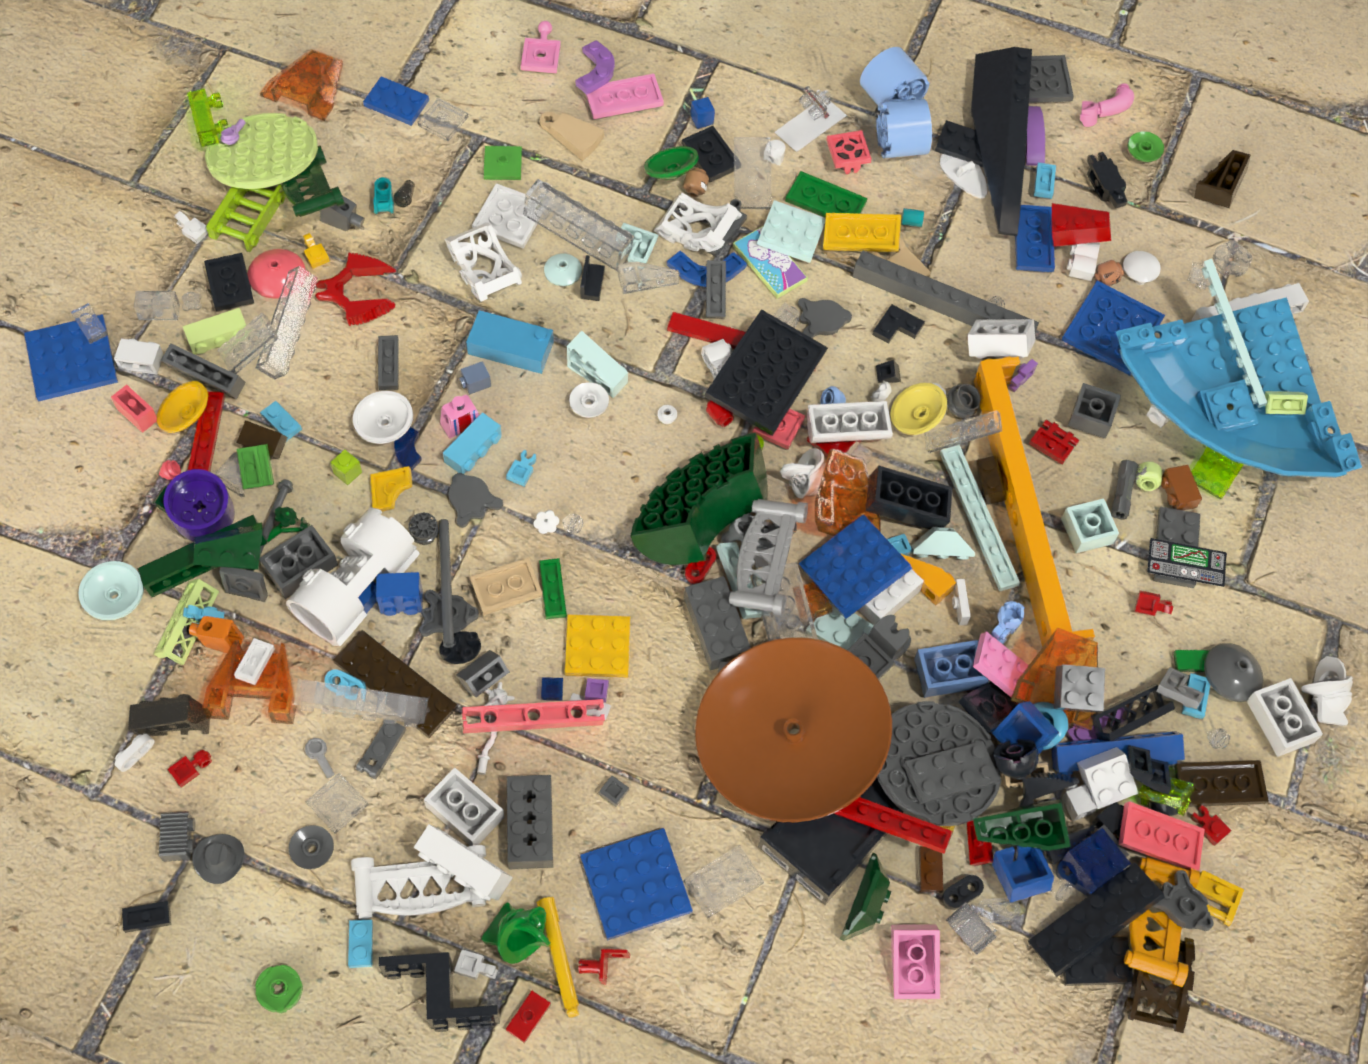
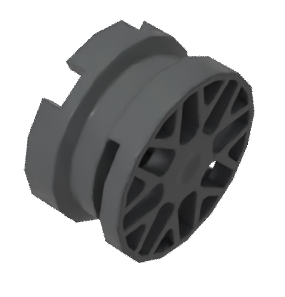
M423 512L414 515L410 519L409 531L414 542L428 545L438 537L437 520L433 515Z

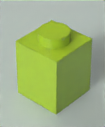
M345 449L330 462L333 474L346 485H349L362 473L359 460Z

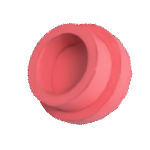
M167 460L160 467L159 475L167 480H173L177 475L181 474V468L175 460Z

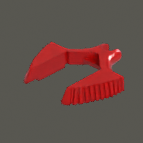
M349 252L346 266L342 271L332 278L316 282L317 288L326 290L316 293L315 297L319 301H332L344 309L349 326L351 324L359 325L370 322V320L387 314L386 312L389 313L391 309L395 308L396 304L387 298L350 301L344 296V285L352 278V275H355V277L384 275V273L396 272V269L379 259Z

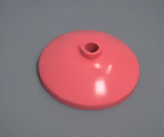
M272 249L259 254L251 262L248 269L250 286L256 293L266 298L278 299L290 296L300 289L306 278V269L302 259L294 252L286 249Z

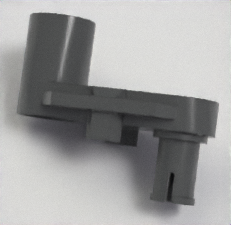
M744 514L741 518L733 521L729 526V531L722 535V542L743 541L747 529L755 516ZM765 520L761 532L768 533L779 527L773 524L772 521ZM795 523V528H794L793 534L796 533V531H797V524H796V523ZM760 538L758 541L760 545L757 549H769L774 547V545L766 538Z

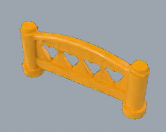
M1141 857L1138 865L1152 881L1156 880L1161 885L1169 882L1175 886L1174 875L1178 870H1184L1188 874L1189 881L1195 889L1200 878V871L1192 868L1186 870L1149 857ZM1148 909L1129 924L1132 951L1127 950L1124 963L1128 964V967L1171 980L1172 984L1183 987L1188 975V965L1178 962L1182 927L1174 923L1164 911L1152 913ZM1147 918H1153L1164 930L1148 931L1146 929V925L1149 923ZM1149 936L1162 949L1145 950L1143 944L1146 943L1144 937Z

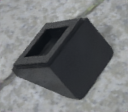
M894 360L876 365L878 383H883V381L888 383L901 382L899 365Z

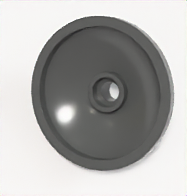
M1222 643L1213 647L1206 655L1204 670L1207 680L1212 688L1224 698L1235 702H1246L1255 691L1262 689L1264 679L1261 666L1257 659L1245 648L1233 643Z

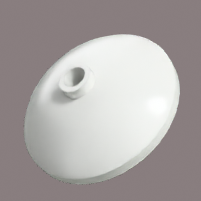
M379 391L368 395L360 401L353 414V425L358 435L364 440L376 444L389 443L399 439L408 431L413 421V410L409 401L401 394L393 391Z

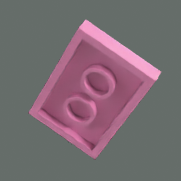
M987 631L980 634L973 667L1015 701L1022 700L1030 666Z

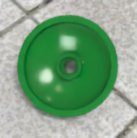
M671 147L649 157L644 164V169L653 178L677 179L685 175L696 165L699 156L697 151L691 147Z

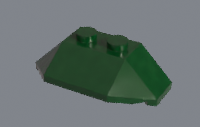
M873 852L840 940L845 941L872 930L875 923L880 924L884 914V911L881 910L883 902L888 903L892 891L888 890L890 881L877 854Z

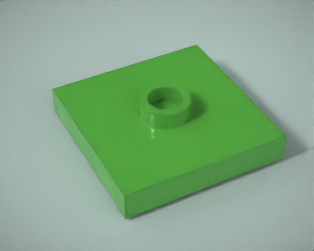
M485 146L484 180H521L522 146Z

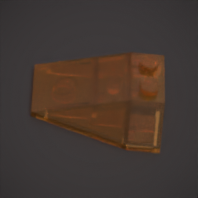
M1057 628L1018 678L1010 701L1017 705L1028 701L1032 704L1038 702L1054 704L1056 666L1064 664L1098 667V643ZM1063 710L1067 716L1068 725L1092 730L1093 722L1091 715L1095 713Z

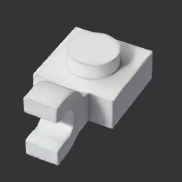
M181 211L175 215V218L178 220L176 222L177 225L183 228V235L196 244L208 234L206 225L195 217L190 221Z
M462 950L454 972L477 980L479 973L488 978L495 979L498 970L496 966L483 963L484 956Z

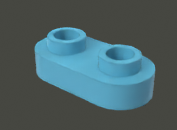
M331 670L325 676V685L328 689L350 700H359L366 694L365 683L342 670ZM336 677L340 678L339 684L335 683ZM357 685L359 691L354 693L353 688Z

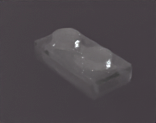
M89 303L71 311L73 318L90 344L108 335Z

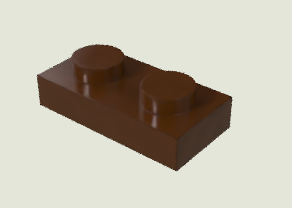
M920 846V892L942 893V853Z

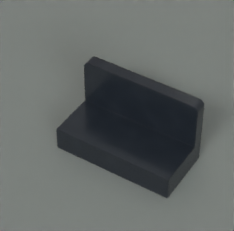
M586 255L580 285L581 299L600 301L605 265L590 264L589 255Z

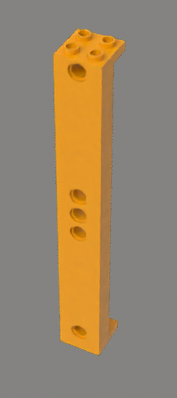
M1007 356L1002 359H985L980 361L974 378V385L980 394V408L992 455L996 456L1006 496L1005 505L1045 658L1085 653L1095 638L1093 629L1072 631L1006 385L1011 384L1014 370L1020 364L1019 357Z

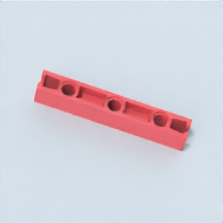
M603 699L463 707L462 720H466V716L480 717V723L467 724V721H463V734L603 725L605 721L604 714H601L599 717L586 715L587 710L590 709L602 710L604 708ZM578 710L582 716L575 718L571 715V711ZM535 712L538 714L539 719L535 721L530 720L528 714ZM486 715H493L496 721L488 723L484 720V717Z

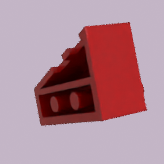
M1052 203V236L1054 246L1111 241L1110 212Z

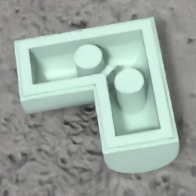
M623 223L617 235V241L632 246L628 256V263L636 269H644L659 235Z

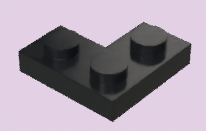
M891 304L873 330L872 335L888 344L897 331L915 339L923 328L925 321Z

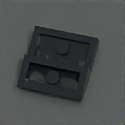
M1128 745L1130 774L1144 785L1169 795L1172 787L1168 762L1152 759L1150 750Z

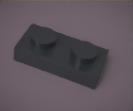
M164 901L122 908L123 931L128 933L171 925L170 902Z

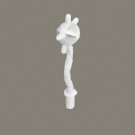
M499 682L496 689H487L485 691L488 694L489 702L484 706L506 705L508 701H513L515 697L508 696L506 691L502 689V682ZM489 715V723L495 722V717ZM491 732V738L482 750V754L477 756L479 759L477 774H486L487 762L490 760V757L487 756L488 750L494 744L497 732Z

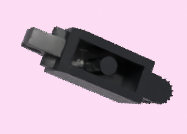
M1104 152L1098 153V162L1093 154L1088 155L1087 161L1090 167L1087 176L1100 200L1104 202L1110 201L1115 208L1126 206L1127 199L1124 193L1126 182L1120 176L1117 165H1114L1112 159H1108Z

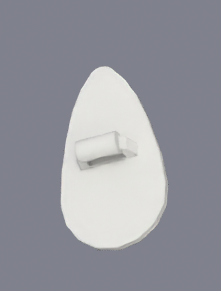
M942 154L940 167L944 174L966 193L980 199L985 198L987 195V184L980 166L974 164L973 161L967 162Z

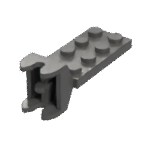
M887 615L880 619L872 627L869 635L864 633L847 650L863 661L876 675L878 680L895 665L893 660L900 658L911 645L909 629L906 628L898 631L895 615Z

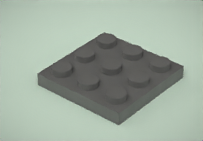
M1065 55L1032 56L1029 103L1073 101L1074 95Z

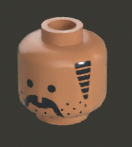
M1114 260L1097 265L1096 273H1094L1095 280L1107 286L1119 283L1122 276H1124L1120 263Z

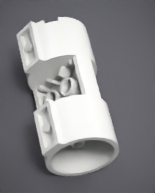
M369 508L356 523H350L343 530L344 534L340 538L341 544L349 556L340 561V567L337 571L329 574L322 569L308 570L302 577L303 581L299 584L300 587L286 601L291 613L306 628L328 641L332 646H341L367 616L358 597L378 574L404 573L420 554L416 550L417 547L412 545L414 539L410 533L394 518L382 516V511L376 508Z

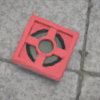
M862 130L827 136L826 141L835 169H843L846 174H849L851 170L857 173L861 168V164L871 163L872 158Z

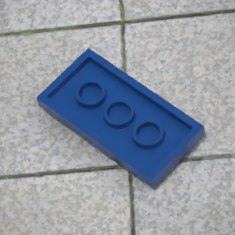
M1021 205L1018 235L1015 236L1016 270L1054 272L1052 207Z

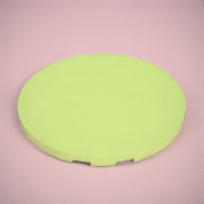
M262 113L241 118L246 124L238 132L240 138L235 144L227 145L221 142V132L233 126L229 124L218 132L219 135L215 139H211L205 152L208 170L216 180L231 187L257 189L283 183L303 172L316 156L318 141L313 128L307 125L306 121L296 116L293 118L288 117L284 113Z

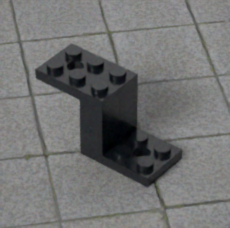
M449 952L379 957V968L387 979H400L402 975L421 978L426 974L427 1022L435 1032H446L449 1030L448 1028L458 1027V1030H470L472 1026L480 1025L483 1029L494 1028L495 1024H500L498 1005L453 1008V963Z

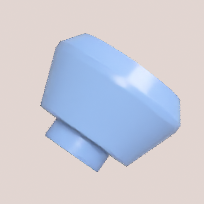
M830 386L823 391L820 402L821 404L846 403L844 393L837 387Z

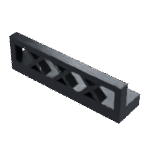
M1153 684L1103 709L1102 712L1091 715L1097 739L1113 741L1175 710L1173 701L1163 700L1162 695L1156 692L1159 685ZM1153 692L1155 702L1150 704L1147 702L1149 694ZM1135 700L1140 702L1137 711L1131 710ZM1119 708L1124 710L1121 719L1115 718ZM1106 716L1108 720L1106 726L1102 728L1099 718Z

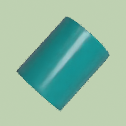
M903 208L901 225L922 227L924 211Z

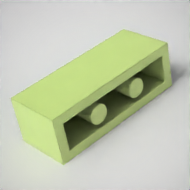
M240 308L183 326L192 353L195 355L250 337Z

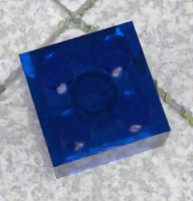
M1103 827L1071 849L1062 858L1090 895L1131 864Z

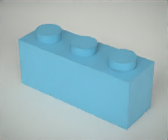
M482 412L443 452L444 463L458 473L465 474L467 471H471L475 466V462L480 457L483 458L493 444H497L501 439V425Z

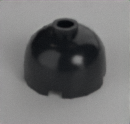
M1017 739L1018 743L1010 744L1009 740L994 749L995 763L1003 775L1020 780L1026 778L1027 775L1036 769L1039 760L1036 743L1029 739Z

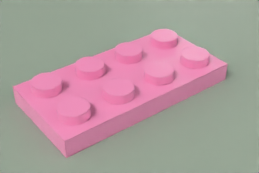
M655 74L608 82L586 95L593 119L660 107L664 104Z

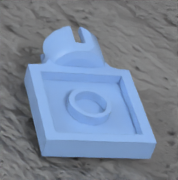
M1006 602L999 609L997 614L999 624L992 631L991 635L1004 645L1007 641L1006 637L1010 633L1013 634L1022 623L1025 607L1019 602Z

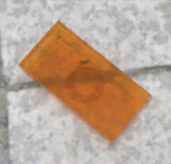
M814 582L796 588L797 595L813 619L833 612L832 606Z

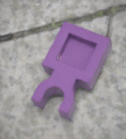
M1033 359L1027 364L1023 363L1017 371L1019 374L1011 380L1008 388L1015 392L1020 385H1023L1034 374L1038 363Z

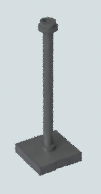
M287 479L279 482V493L263 527L266 541L276 521L275 509L282 507L287 493H291L293 490V483ZM265 545L261 546L260 556H261V553H262V551H263ZM220 568L219 572L225 593L266 602L268 597L263 574L254 572L255 569Z

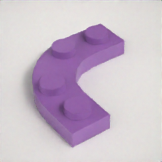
M597 40L582 47L583 54L590 58L596 64V67L588 74L575 80L576 86L586 95L608 83L613 77L615 68L612 53Z

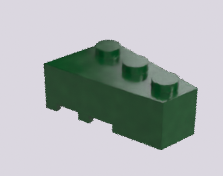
M262 522L248 527H238L230 531H220L195 537L193 565L258 570L263 530Z

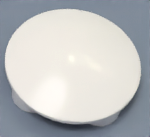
M1145 251L1131 252L1125 257L1122 265L1123 271L1131 279L1135 280L1138 285H1144L1146 282L1155 280L1161 270L1157 258Z

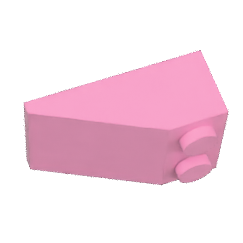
M891 925L894 999H940V930L937 925Z

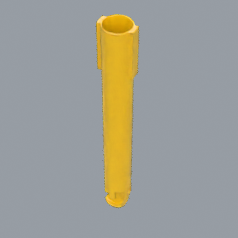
M546 897L537 901V906L544 908L546 912L545 931L547 938L551 942L549 947L564 1008L567 1009L568 1017L572 1018L579 1015L577 1008L579 1003L558 923L560 919L554 897Z

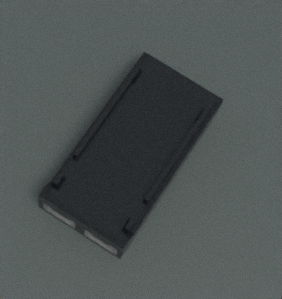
M878 778L860 796V798L906 814L887 796ZM833 813L811 821H776L762 834L758 848L826 905L888 833Z

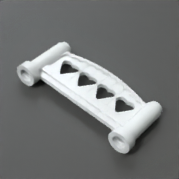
M468 846V848L483 858L486 857L485 846ZM371 857L351 860L352 871H355L356 910L359 919H370L374 912L392 915L431 914L454 908L466 902H471L472 907H481L486 905L485 901L487 900L473 893V887L470 889L467 886H464L462 893L455 891L452 894H447L445 889L452 876L437 869L438 863L434 865L426 861L374 867V859ZM432 876L441 887L442 892L438 896L432 894L426 897L423 895V890ZM408 879H410L419 890V896L416 898L409 896L407 899H402L400 894ZM387 881L396 892L397 897L392 901L386 899L381 902L378 900V895Z

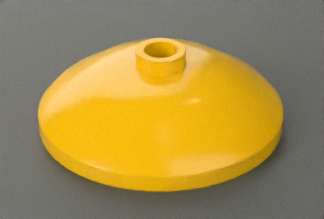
M191 381L178 386L170 392L159 407L157 413L158 426L167 433H175L193 425L203 414L207 406L208 391L206 387L200 382Z

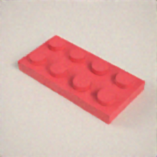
M1129 801L1124 803L1118 845L1187 870L1192 868L1199 871L1205 829Z

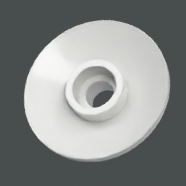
M587 382L576 386L572 390L569 402L576 414L592 418L601 415L607 409L609 396L601 385Z

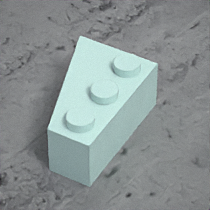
M583 331L568 344V368L587 381L601 385L612 398L628 383L627 370L619 365Z

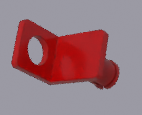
M601 949L599 960H579V964H581V966H578L579 974H599V981L603 985H607L608 958H630L631 954L628 950Z

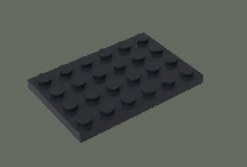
M761 309L704 396L773 436L827 352L828 347Z

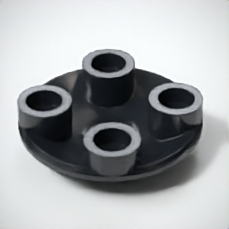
M460 631L454 633V646L446 648L443 646L442 641L439 652L442 659L448 663H467L479 654L481 641L476 632Z

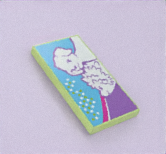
M762 226L735 241L733 248L778 299L807 282L808 277L790 256L757 245L764 227Z

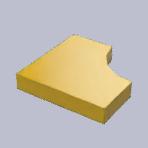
M409 466L370 474L372 508L381 511L395 508V501L404 490L412 487V474Z

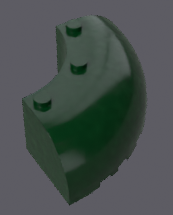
M756 432L731 439L732 443L721 447L717 444L713 446L714 449L704 455L702 452L689 459V464L683 468L677 467L665 477L667 481L661 486L657 485L649 494V501L646 505L642 504L640 508L641 513L638 518H635L630 535L634 545L644 556L653 561L668 565H682L704 561L710 544L726 526L744 514L751 513L754 500H767V474Z

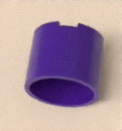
M193 469L182 472L169 483L165 490V511L176 530L190 541L194 542L197 536L214 533L233 523L235 509L232 499L222 480L209 471ZM204 506L205 509H202L201 512H198V510H200L201 507Z

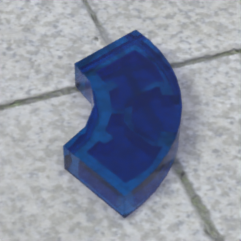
M411 426L402 437L394 441V449L400 466L402 468L409 466L412 471L422 461V458L415 449L416 441L420 436L419 432Z

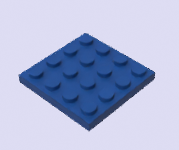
M103 314L24 333L38 402L118 383Z
M864 514L799 563L803 571L845 619L912 569L909 562Z
M664 828L580 855L607 941L693 912Z

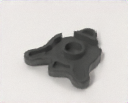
M800 298L798 301V307L803 312L799 321L802 324L808 325L802 333L812 339L817 335H833L852 319L851 312L834 301H810L806 298Z
M457 473L452 477L453 482L449 489V501L458 514L457 525L459 527H466L471 519H483L485 517V508L500 510L503 507V500L492 495L482 479L464 475L463 473Z
M428 590L424 596L431 607L421 611L425 622L419 628V632L423 637L433 633H443L441 595L434 590ZM452 595L453 632L457 633L465 629L471 622L477 620L479 612L476 607L467 603L463 597Z
M1178 870L1174 875L1175 886L1165 882L1161 886V891L1164 893L1165 898L1153 907L1164 911L1174 923L1182 928L1209 931L1213 927L1214 922L1210 912H1208L1206 897L1192 886L1188 874L1184 870Z

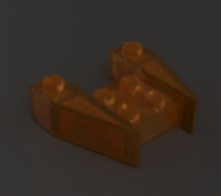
M235 640L206 688L202 708L207 718L229 720L233 697L270 699L268 714L271 722L294 724L297 702L285 644L281 643L279 653H272L256 685H253L234 676L247 652L242 651L239 640Z

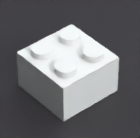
M1117 747L1077 762L1084 785L1086 784L1097 809L1138 794L1133 776L1130 774L1126 755Z

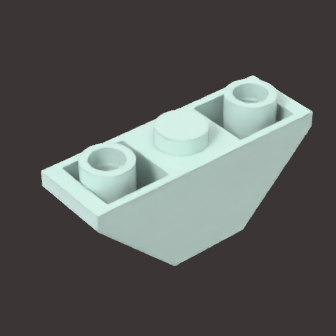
M932 527L911 546L913 554L921 558H927L928 555H936L937 558L943 559L949 558V556H957L956 558L958 559L975 557V552L954 528Z

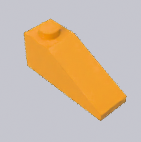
M901 554L909 562L912 570L924 580L921 592L934 605L940 603L953 591L956 582L950 573L937 566Z

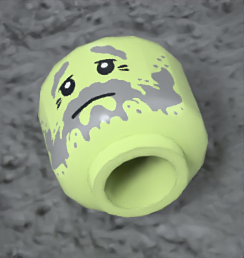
M1149 461L1139 464L1135 478L1137 486L1145 491L1159 488L1162 482L1161 467L1157 463Z

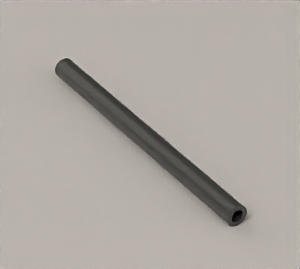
M441 519L439 520L443 646L450 648L454 646L449 521Z

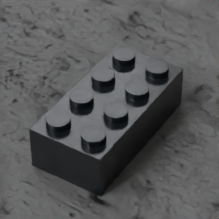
M878 465L868 478L865 511L926 529L946 527L950 523L953 487Z

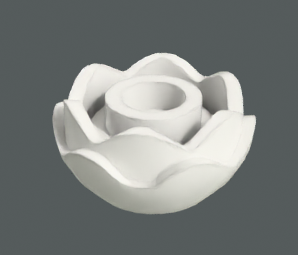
M885 381L880 383L878 389L873 391L872 396H870L872 401H884L892 391L890 384Z

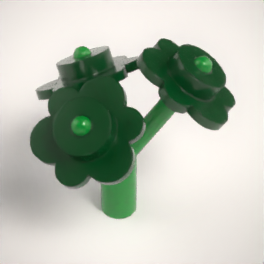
M278 507L275 509L274 514L276 515L275 520L279 524L271 530L267 542L269 543L280 533L303 531L310 524L307 523L304 517H301L300 527L283 528L295 525L299 519L293 508Z

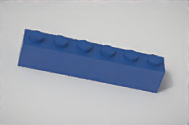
M1177 731L1121 736L1113 741L1089 739L1059 742L1051 748L1052 767L1057 772H1060L1061 775H1071L1073 771L1079 770L1077 762L1116 747L1125 753L1129 764L1128 745L1150 750L1152 759L1168 762V765L1176 764L1178 760H1185L1183 734Z

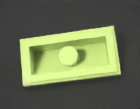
M1265 391V398L1267 400L1265 406L1266 414L1306 413L1308 395L1304 392Z

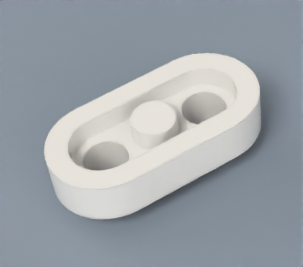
M148 734L136 736L126 750H122L116 755L115 766L121 772L129 770L152 748L154 739Z

